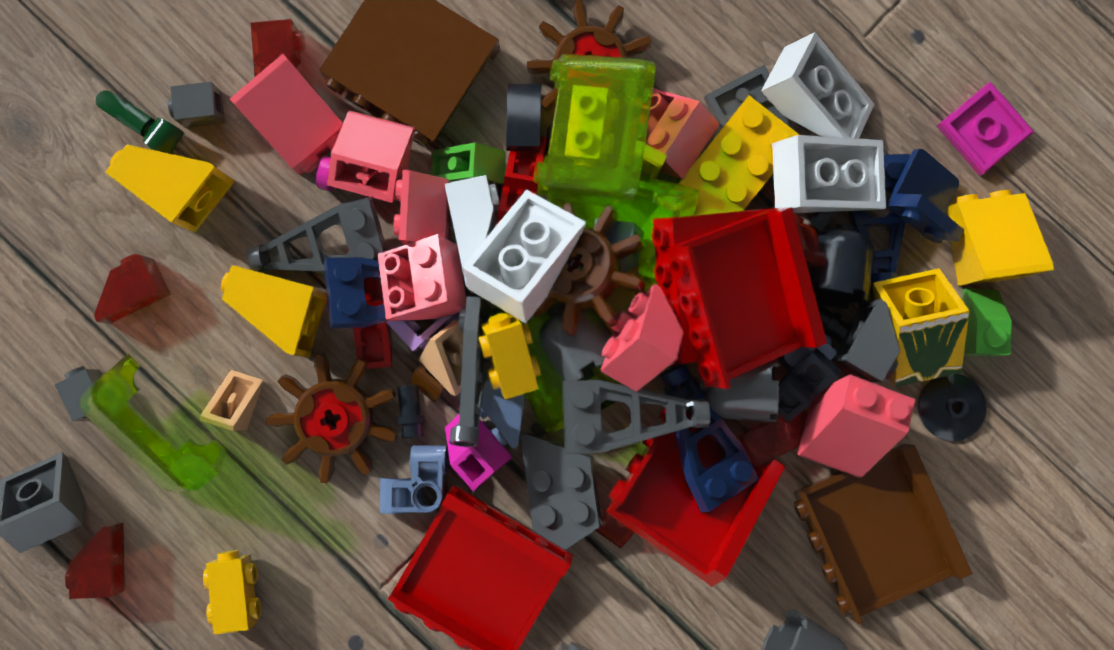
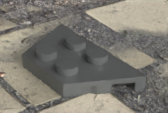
M531 433L520 434L533 531L566 550L602 526L593 456L587 454H565V446L543 440Z

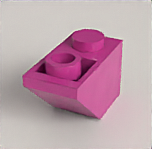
M459 413L445 427L450 465L470 489L474 491L513 457L480 419L478 446L458 447L449 443L450 430L458 424L460 419Z

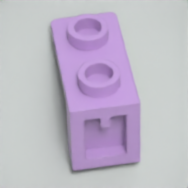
M460 312L439 318L421 335L417 333L421 327L415 320L386 322L412 351L418 352L421 349L424 351L429 340L452 321H459Z

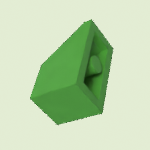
M476 142L432 150L430 175L449 179L450 183L486 175L489 185L504 184L506 151Z
M963 288L962 301L969 309L964 355L987 357L1011 355L1012 320L999 290Z

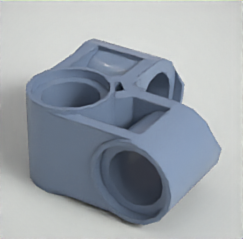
M413 445L410 453L411 478H380V513H427L440 507L447 495L448 446ZM425 486L432 487L436 491L437 500L434 504H427L422 499L421 493Z

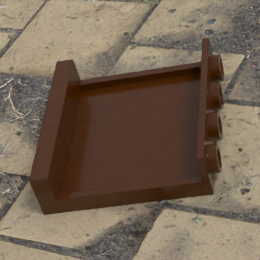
M364 0L319 71L326 79L324 84L339 95H342L345 91L354 97L353 103L369 113L374 109L383 115L381 119L414 127L413 140L423 147H427L430 144L438 148L440 145L438 138L488 60L494 61L500 51V44L498 38L436 0Z
M901 444L892 448L863 477L859 478L840 471L794 491L797 501L793 502L794 509L801 521L806 520L811 533L807 534L809 543L815 553L820 552L825 565L821 566L822 572L829 585L834 584L839 594V597L835 598L836 604L844 618L848 616L858 625L863 623L861 616L951 576L963 579L973 574L915 445Z

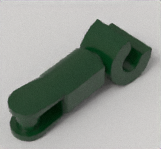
M108 90L101 91L96 96V105L101 110L144 137L142 141L152 150L171 154L185 134L170 122L162 118L153 119Z

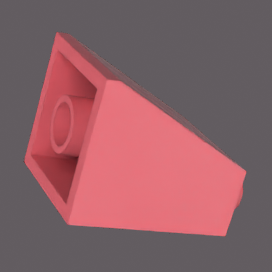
M284 54L279 56L230 98L232 103L300 176L304 172L310 173L319 166L321 158L330 150H333L343 122Z
M852 375L839 379L818 394L809 406L797 455L859 478L863 477L908 434L915 399Z

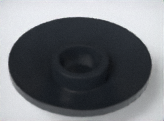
M953 374L932 379L925 385L919 396L918 413L922 424L932 435L947 441H960L975 434L982 426L986 416V400L983 392L974 381L966 376ZM955 401L961 404V411L958 414L952 410V405Z

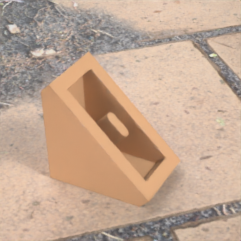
M455 320L429 340L419 361L451 395L457 396L461 392L463 332L460 330L459 321Z
M230 370L200 415V421L231 431L247 430L263 385V380Z

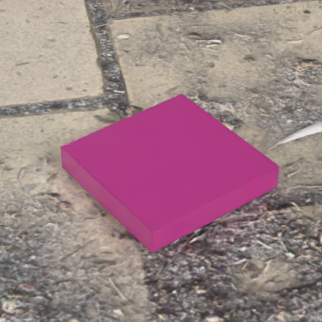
M991 82L987 83L937 125V128L979 176L986 173L1034 132Z

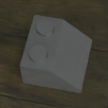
M878 299L869 302L865 308H858L850 322L852 327L843 340L838 343L835 348L837 353L830 360L843 365L865 378L868 382H883L884 378L886 380L889 379L898 366V361L895 359L900 352L887 303Z
M63 452L0 480V536L19 553L84 525L85 499L69 460Z

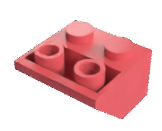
M654 89L645 100L644 105L632 123L628 126L619 144L630 152L635 141L638 140L668 155L660 172L684 179L720 124L700 101Z
M349 111L331 152L327 185L387 202H394L396 200L397 180H402L403 170H408L415 128Z
M403 170L402 180H397L396 200L401 201L400 214H395L394 235H399V241L403 245L437 234L449 240L450 207L445 189V184L450 183L449 179L411 170Z
M437 234L378 254L386 320L439 319L459 313L461 309H466V295L457 244Z
M656 284L650 287L644 294L638 293L625 312L620 310L616 314L618 324L613 327L610 326L613 333L602 351V355L605 358L601 372L635 392L676 360L683 331L661 287Z

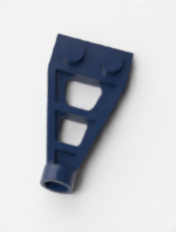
M910 154L884 155L885 190H888L891 194L910 158ZM891 209L886 217L875 218L871 217L866 210L848 211L852 226L856 228L857 232L862 233L868 239H870L869 227L888 226L890 229L889 248L886 251H875L871 289H873L874 282L897 278V264L905 221ZM878 269H885L886 273H878Z
M362 257L326 258L324 267L330 328L368 327L388 321L385 316L384 304L370 306L366 303L364 280L370 277L381 279L379 261ZM462 274V275H463L464 288H465V295H466V298H467V297H468V288L466 287L464 274Z
M686 364L674 367L660 375L665 385V395L687 400L706 399L693 382ZM710 404V423L707 428H699L693 433L688 428L675 432L686 482L701 513L712 511L759 480L744 447L721 417L712 410ZM706 435L712 436L724 453L723 459L708 468H704L701 465L697 451L698 441Z

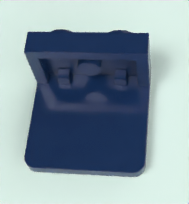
M914 149L886 206L932 242L942 243L943 240L959 242L964 232L960 225L946 215L947 209L959 187V179L924 149Z

